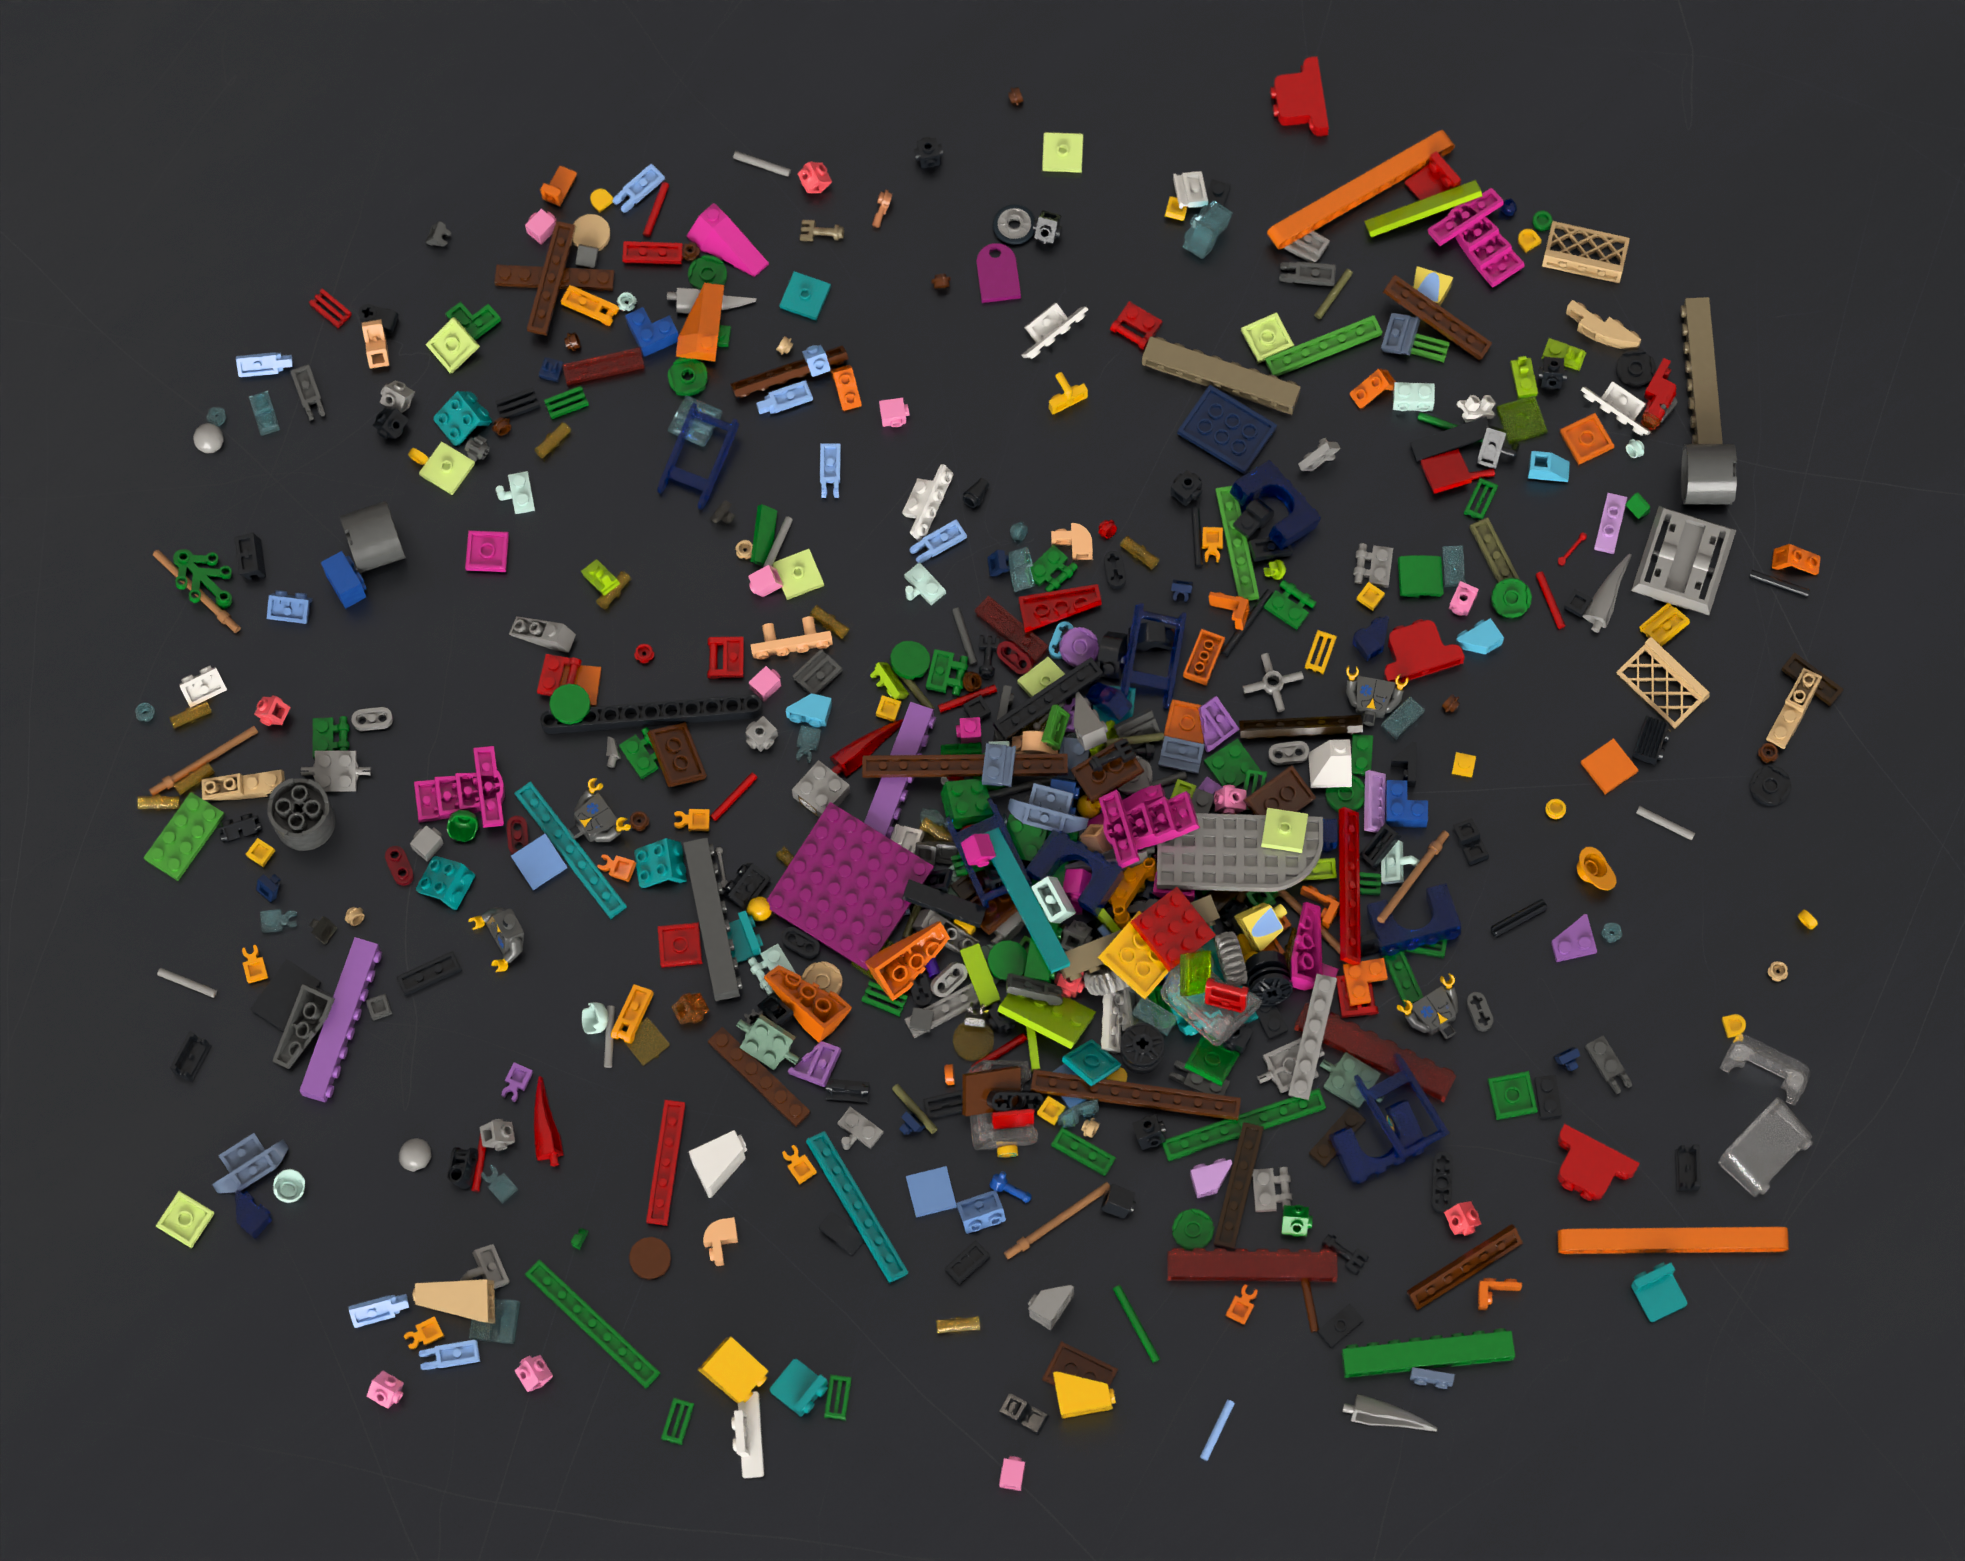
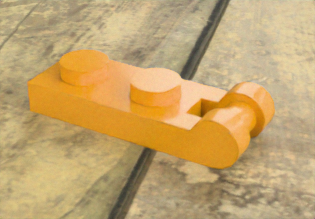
M569 285L561 300L562 305L599 320L607 326H611L614 314H617L619 311L617 305ZM603 308L607 310L606 314L601 313Z
M633 985L612 1029V1038L624 1039V1042L633 1043L635 1033L654 995L652 990ZM624 1025L628 1026L627 1031L622 1030Z

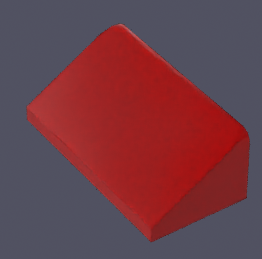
M1034 1109L993 1112L991 1114L992 1129L1033 1126Z

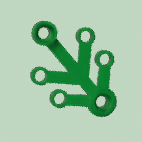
M180 549L175 552L173 561L179 567L178 577L175 580L176 587L183 590L188 586L186 578L187 569L193 574L192 589L189 592V600L191 602L197 603L201 600V581L216 596V604L220 608L226 609L231 606L232 595L228 591H222L209 578L221 577L225 580L229 579L232 576L231 568L229 566H222L220 569L199 568L195 564L217 565L218 555L216 553L210 552L207 556L193 555L187 549ZM212 557H213V558H215L216 560L210 561L209 558H212ZM223 571H228L229 573H228V574H223L222 572H223ZM179 581H184L185 583H184V584H179L178 582H179ZM197 594L198 597L193 598L192 595ZM226 596L227 599H221L220 597Z

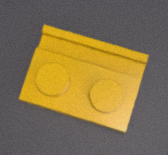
M1667 603L1639 626L1640 632L1646 634V637H1652L1662 647L1690 624V621L1676 607L1674 608L1671 604Z

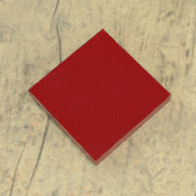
M1459 449L1421 460V466L1434 494L1472 483V477Z
M699 922L658 926L661 968L702 964Z

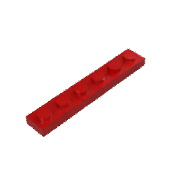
M664 1101L646 1220L648 1224L668 1226L686 1107L685 1102Z

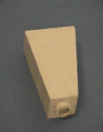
M494 1280L415 1283V1288L413 1289L415 1305L481 1322L495 1323Z

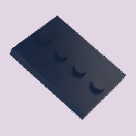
M1209 385L1178 429L1177 434L1245 475L1277 429V424Z

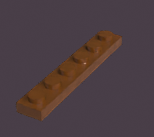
M559 221L555 223L527 326L528 332L547 336L576 229L574 224Z
M496 265L495 286L538 288L543 267ZM565 268L560 289H568L569 285L581 290L613 291L615 272L614 270Z
M1394 275L1383 290V293L1477 359L1481 360L1491 346L1492 342L1398 276Z
M843 345L825 351L829 366L840 365L849 359ZM801 359L733 382L730 385L736 397H746L751 392L766 390L771 385L784 384L789 379L795 377H804L810 370L805 359Z
M723 1027L708 1040V1044L795 1127L811 1113L756 1058L739 1048L741 1044Z
M1513 1224L1509 1225L1407 1290L1413 1306L1419 1310L1521 1245L1523 1242L1516 1227Z

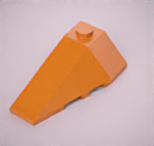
M704 283L678 336L676 357L707 361L716 360L724 285Z
M938 921L879 951L865 961V964L884 992L894 1001L913 986L912 982L920 973L922 974L925 971V966L931 958L936 957L950 937L942 923Z
M780 965L764 976V979L778 997L793 1011L794 1017L803 1029L819 1043L834 1032L852 1009L838 994L832 991L830 993L819 988L818 984L814 982L810 984L802 980L800 975Z

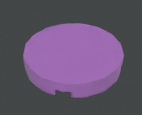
M1084 627L1072 628L1060 640L1059 650L1061 656L1067 664L1073 667H1077L1090 657L1095 661L1099 653L1098 639L1091 630Z

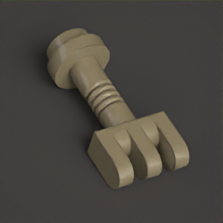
M802 220L801 225L805 227H801L800 230L803 233L799 237L801 241H814V235L834 236V240L843 239L844 227H841L840 224H835L834 228L816 227L815 220Z

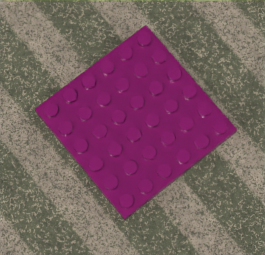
M830 802L767 898V902L772 912L868 971L869 969L865 961L882 950L911 905L910 902L902 900L908 880L924 884L933 871L934 866Z

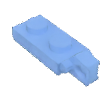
M273 352L236 356L239 377L278 374V372L283 371V367H292V355L281 356V353Z
M806 380L769 392V395L765 396V400L756 404L759 414L769 411L772 414L812 401L813 397Z
M406 1294L396 1297L395 1295H388L348 1306L354 1328L393 1318L395 1314L400 1313V1310L409 1308V1302Z

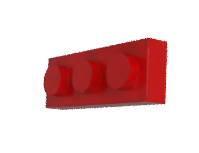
M624 241L622 260L623 263L682 264L683 243Z

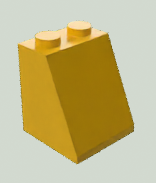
M732 1337L725 1338L697 1369L736 1403L741 1401L745 1403L753 1395L751 1390L756 1385L760 1387L768 1378L765 1376L768 1370Z
M1053 1372L1063 1419L1113 1409L1112 1404L1116 1403L1113 1388L1109 1389L1108 1384L1061 1372Z

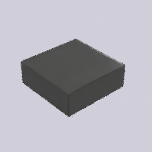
M579 244L576 264L595 268L599 248Z
M386 994L366 1000L372 1021L392 1015Z
M913 1007L910 1029L930 1032L934 1011Z

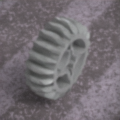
M1231 931L1216 935L1215 947L1225 983L1236 987L1246 984L1248 978L1236 934Z
M1105 964L1100 965L1101 970L1091 974L1088 970L1083 977L1088 992L1096 996H1103L1130 987Z

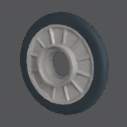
M1008 205L1000 209L995 215L993 229L1001 241L1008 244H1021L1029 240L1034 234L1033 225L1035 217L1024 206ZM1016 220L1020 223V226L1013 229L1009 226V223Z

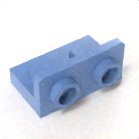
M275 590V593L270 594L268 598L267 619L307 624L312 598L307 597L305 593H295L294 596L287 595V591Z
M995 1190L956 1203L966 1234L1006 1221L1002 1204Z

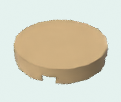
M587 214L574 222L576 229L573 243L577 248L579 244L597 247L600 251L608 244L610 228L608 222L603 217L596 214Z
M815 962L809 965L802 975V980L810 984L814 982L819 985L820 989L829 993L832 991L839 995L842 989L843 979L840 970L829 962Z

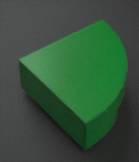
M579 1228L578 1234H574L571 1240L572 1246L579 1250L589 1232L584 1228Z

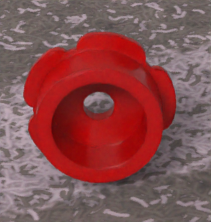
M1113 520L1101 522L1099 525V535L1105 538L1112 537L1117 531L1115 522Z
M640 644L634 653L635 659L641 663H648L654 657L653 648L648 644Z

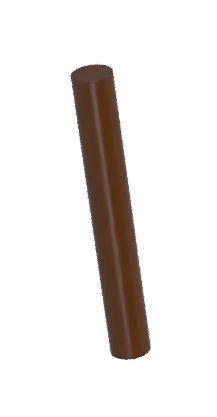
M1301 1269L1299 1274L1311 1332H1316L1319 1330L1308 1271L1307 1269Z

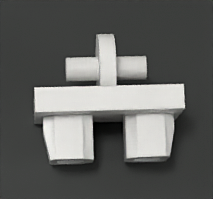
M1470 395L1467 400H1459L1456 404L1463 410L1462 418L1466 423L1483 417L1492 419L1495 415L1492 411L1495 401L1490 395H1484L1482 400L1475 395Z

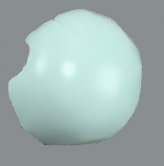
M588 1003L590 1007L582 1011V1027L584 1032L587 1034L601 1033L608 1024V1011L602 1003Z
M286 1169L282 1170L275 1177L273 1191L280 1201L286 1203L296 1202L303 1195L305 1179L299 1171Z

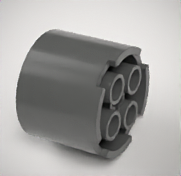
M1684 444L1681 458V496L1683 504L1729 505L1735 501L1737 476L1736 464L1734 463H1737V456L1734 444Z
M387 501L340 516L359 573L405 558Z
M293 778L281 782L274 788L269 796L267 814L279 839L286 846L299 851L313 850L323 845L331 837L336 823L335 812L324 789L311 779Z

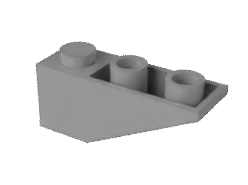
M516 616L509 633L511 636L551 650L568 653L576 636L574 632L562 623Z
M1076 692L1074 729L1077 740L1084 750L1087 751L1107 742L1106 733L1108 729L1104 721L1100 722L1097 711L1091 709L1089 700L1083 698L1080 692Z
M929 909L921 910L912 925L913 929L920 931L940 921L950 937L944 947L961 955L960 950L979 943L974 937Z

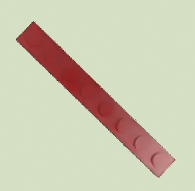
M1343 807L1339 809L1340 960L1352 965H1358L1361 963L1359 813Z

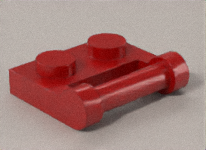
M1129 301L1111 325L1110 330L1114 333H1120L1144 350L1150 336H1155L1163 321ZM1125 323L1126 325L1132 327L1133 329L1145 335V337H1140L1134 332L1123 327L1122 324Z
M744 637L708 638L709 670L707 671V678H744ZM719 645H723V669H717Z
M546 654L537 693L551 696L561 685L565 666H570L566 684H574L577 670L581 666L582 661L578 658Z
M1344 975L1336 976L1342 1018L1376 1015L1379 1013L1378 1006H1375L1372 982L1368 983L1371 1003H1367V1007H1362L1361 1004L1350 1006Z
M1208 978L1205 986V1004L1245 1014L1249 988L1244 986L1240 988Z

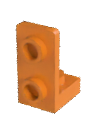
M559 166L550 184L543 183L540 189L542 199L560 207L577 173Z
M850 364L831 369L842 410L860 407L862 404Z
M1377 369L1352 390L1350 396L1359 408H1364L1384 390L1393 391L1396 381L1388 370Z
M1787 544L1774 549L1772 568L1780 570L1793 566L1810 574L1817 575L1819 574L1820 556L1792 544Z
M1210 592V606L1233 610L1232 620L1235 621V629L1243 630L1250 611L1249 600L1241 596L1234 597L1221 592Z
M1303 885L1300 892L1302 896L1326 906L1321 913V925L1329 930L1339 910L1340 902L1332 895L1327 894L1325 896L1319 893V890L1315 887Z
M1484 1278L1478 1284V1310L1486 1311L1488 1304H1492V1292H1488V1290L1521 1291L1522 1282H1517L1516 1279H1505L1504 1282H1496L1494 1278Z

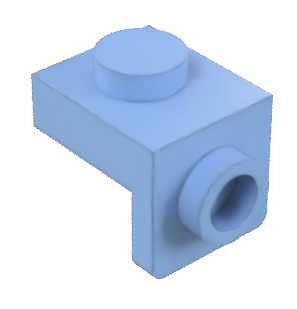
M813 345L808 347L807 350L802 351L813 377L830 371L826 353L821 345Z

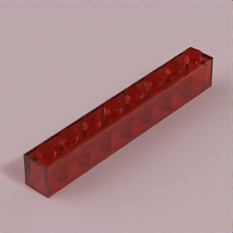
M1305 1003L1294 1027V1030L1303 1033L1308 1013V1003ZM1329 1013L1323 1044L1344 1054L1347 1052L1366 1065L1445 1102L1456 1080V1075H1454L1452 1070L1446 1067L1440 1068L1428 1058L1421 1059L1417 1057L1416 1053L1412 1050H1403L1397 1047L1395 1042L1388 1039L1384 1041L1378 1038L1375 1032L1370 1030L1366 1032L1360 1029L1358 1024L1352 1021L1347 1023L1341 1020L1338 1014Z
M1173 1248L1172 1251L1167 1253V1280L1301 1282L1302 1278H1308L1310 1282L1337 1281V1252H1332L1330 1249H1322L1320 1252H1311L1310 1249H1300L1299 1252H1290L1289 1249H1278L1277 1252H1269V1249H1257L1256 1252H1248V1249L1239 1248L1235 1249V1252H1227V1249L1216 1248L1214 1251H1206L1204 1248H1194L1193 1251Z

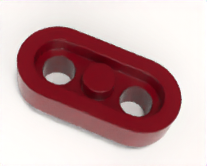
M1003 641L998 645V657L1016 673L1026 674L1033 668L1031 656L1013 641ZM1008 647L1011 648L1010 655L1007 653ZM1023 660L1026 661V667H1023L1021 664Z
M521 816L511 817L506 825L509 851L511 854H514L518 851L516 849L517 845L525 847L529 844L526 820ZM520 825L521 829L514 830V827Z
M399 846L388 848L385 853V859L395 882L401 886L410 884L414 879V873L405 851ZM398 853L399 855L397 858H392V854ZM401 871H406V875L400 876L399 873Z

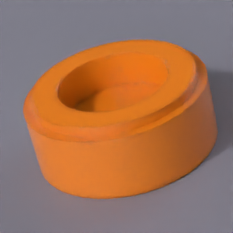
M947 1064L944 1067L946 1084L955 1085L954 1065Z

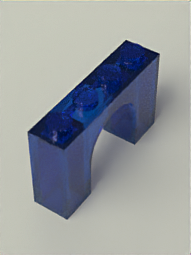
M1270 460L1236 480L1230 490V493L1241 506L1262 495H1271L1284 502L1288 508L1289 516L1276 523L1268 535L1281 550L1316 529L1321 520L1318 512L1310 506L1305 497L1293 487L1292 483L1284 477L1279 468Z
M1053 829L1027 867L1028 876L1039 882L1047 876L1053 877L1057 869L1065 862L1072 860L1085 862L1092 868V877L1078 898V903L1081 908L1098 917L1124 878L1122 867L1118 866V863L1111 861V863L1106 861L1105 857L1097 851H1094V853L1089 851L1088 847L1082 842L1072 841L1071 837L1065 832H1057Z
M1446 883L1426 889V899L1433 918L1428 925L1421 929L1409 930L1401 927L1394 920L1392 913L1384 923H1380L1377 917L1388 904L1387 899L1367 905V916L1373 932L1378 937L1381 956H1392L1400 951L1414 950L1418 946L1433 945L1440 940H1451L1461 935V923Z
M1402 1099L1385 1108L1394 1128L1395 1140L1392 1148L1382 1156L1369 1157L1362 1151L1351 1127L1347 1126L1329 1135L1349 1181L1356 1182L1357 1184L1362 1183L1368 1179V1175L1374 1172L1376 1175L1387 1170V1166L1401 1164L1406 1161L1405 1157L1411 1154L1412 1156H1417L1424 1152V1148L1428 1147L1407 1100Z

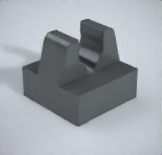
M440 221L433 224L425 243L441 247L447 245L448 242L444 241L441 237L442 235L445 237L451 235V232L445 227L446 224Z

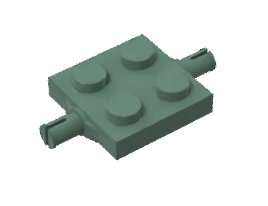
M762 1014L751 1026L742 1019L737 1023L736 1027L746 1032L745 1040L739 1048L771 1069L775 1070L779 1062L784 1060V1058L794 1065L800 1057L790 1052L791 1044L796 1037Z
M1347 1052L1335 1065L1325 1059L1321 1062L1320 1067L1330 1072L1323 1088L1358 1110L1369 1097L1379 1103L1384 1099V1095L1374 1090L1381 1073Z

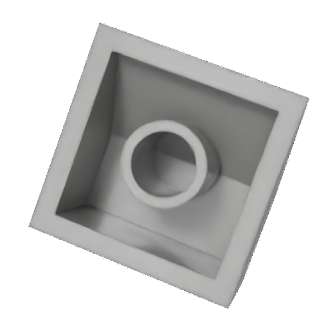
M1067 1285L1042 1290L1038 1296L1034 1294L1028 1303L1029 1317L1051 1331L1074 1297V1287Z

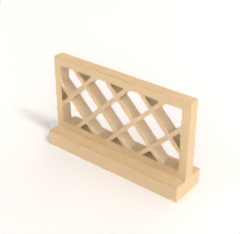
M1552 221L1542 266L1620 283L1630 238ZM1555 228L1560 229L1566 234L1558 237L1554 230ZM1577 233L1582 234L1585 239L1578 242L1573 235ZM1570 238L1573 245L1566 248L1562 241ZM1601 238L1605 243L1597 246L1593 239ZM1589 242L1593 249L1585 252L1581 245ZM1619 242L1623 243L1624 247L1616 250L1612 244ZM1558 244L1562 250L1559 252L1550 250V247ZM1608 246L1613 253L1605 256L1601 249ZM1577 248L1581 255H1572L1569 251ZM1596 252L1601 259L1594 260L1589 255ZM1616 256L1620 261V265L1610 263L1609 259Z
M1652 637L1616 672L1674 729L1702 702L1709 698L1710 692ZM1646 651L1651 656V664H1639V656ZM1628 667H1637V678H1628L1623 672ZM1639 667H1651V678H1639ZM1654 667H1663L1666 670V678H1654ZM1639 681H1652V692H1642L1639 689ZM1654 681H1666V692H1654ZM1668 681H1678L1681 684V692H1668ZM1654 695H1666V706H1657L1654 703ZM1668 695H1681V706H1668ZM1683 695H1692L1697 701L1692 706H1683ZM1668 709H1681V717L1674 722L1668 716Z

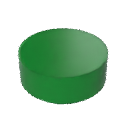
M1547 211L1536 212L1532 220L1533 227L1538 231H1547L1552 225L1551 214Z

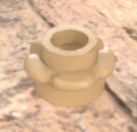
M783 337L776 349L781 352L780 355H783V353L788 354L793 346V343L790 342L792 338Z
M748 540L740 541L735 547L736 555L741 559L751 558L753 544Z
M360 907L348 909L345 921L352 926L359 925L365 917L362 913L363 909Z
M1778 961L1771 963V967L1768 968V975L1772 977V980L1781 981V979H1786L1788 976L1786 964Z
M1095 1118L1087 1119L1081 1129L1084 1131L1083 1135L1093 1138L1100 1123L1096 1122Z

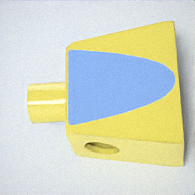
M1417 266L1413 287L1441 306L1452 286L1453 277Z
M1260 903L1235 915L1234 918L1251 948L1261 952L1283 931L1284 927L1279 919L1285 916L1287 911L1282 904L1272 908L1269 904Z

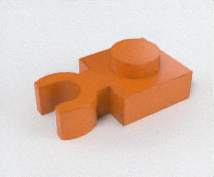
M608 855L601 856L603 860L607 861V864L604 866L598 864L597 867L601 871H610L609 875L611 877L627 882L630 881L637 864L635 861L617 855L614 861Z
M1246 1284L1241 1290L1242 1297L1240 1298L1235 1295L1226 1313L1227 1317L1245 1325L1254 1308L1250 1301L1256 1298L1258 1292L1255 1289L1252 1295L1246 1294L1245 1291L1248 1286Z

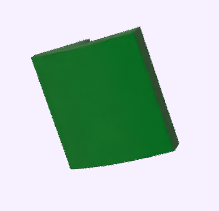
M1414 555L1398 557L1400 596L1419 598L1421 595L1441 597L1444 594L1441 556Z

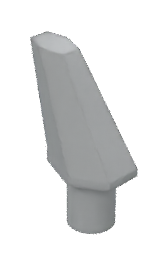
M608 737L606 756L609 757L607 766L610 768H614L616 761L621 759L616 740L612 737Z

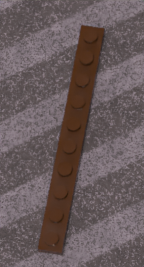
M985 754L862 756L863 778L981 777ZM1015 754L1013 776H1068V754Z
M1035 1069L1033 1070L1031 1092L1238 1120L1241 1098L1107 1079H1102L1093 1086H1090L1078 1075Z

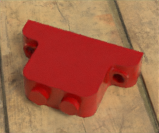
M1309 57L1300 66V73L1279 75L1275 78L1274 87H1270L1271 99H1275L1273 114L1278 117V122L1283 126L1309 124V129L1314 135L1326 136L1328 135L1329 125L1318 57Z
M1416 620L1412 625L1406 627L1404 625L1397 626L1390 633L1388 647L1394 662L1385 666L1384 680L1396 682L1397 676L1401 674L1399 681L1403 683L1406 682L1407 677L1409 680H1413L1463 664L1465 656L1460 646L1455 644L1443 645L1433 621Z
M1564 1124L1558 1136L1559 1146L1568 1151L1558 1172V1180L1562 1183V1187L1569 1191L1575 1190L1581 1193L1580 1196L1586 1200L1602 1199L1613 1177L1617 1176L1623 1180L1630 1179L1634 1176L1640 1164Z

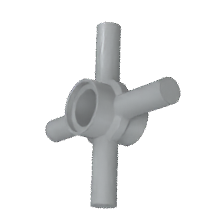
M1264 653L1261 655L1266 674L1262 681L1242 686L1243 691L1246 694L1264 689L1267 693L1273 695L1277 712H1282L1285 710L1280 691L1285 683L1303 679V673L1300 671L1282 676L1278 671L1273 670L1269 653ZM1274 679L1278 684L1273 686L1268 681Z

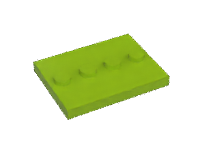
M1008 993L997 1010L1070 1049L1075 1045L1096 1014V1011L1071 998L1062 997L1063 1003L1057 1006L1049 1005L1047 1001L1034 1000Z

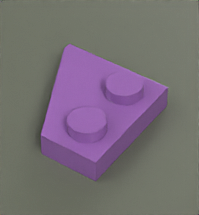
M1214 696L1198 708L1206 752H1210L1239 730L1217 696Z
M1584 914L1552 940L1551 945L1556 962L1597 953L1587 914Z
M821 1041L811 1052L804 1055L802 1061L794 1068H789L788 1073L789 1075L825 1087L842 1050L837 1046Z

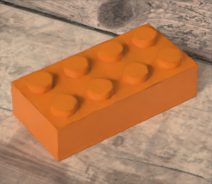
M1201 629L1184 670L1183 678L1207 686L1224 645L1225 637Z

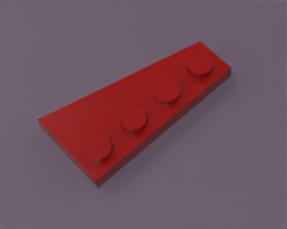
M1098 584L1018 597L1025 633L1102 604Z

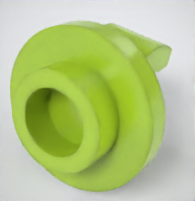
M1282 560L1269 562V568L1263 569L1265 576H1272L1275 580L1282 579L1286 573V567Z

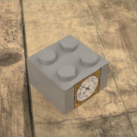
M819 760L792 789L793 798L818 818L821 817L830 802L839 806L851 793L850 785Z

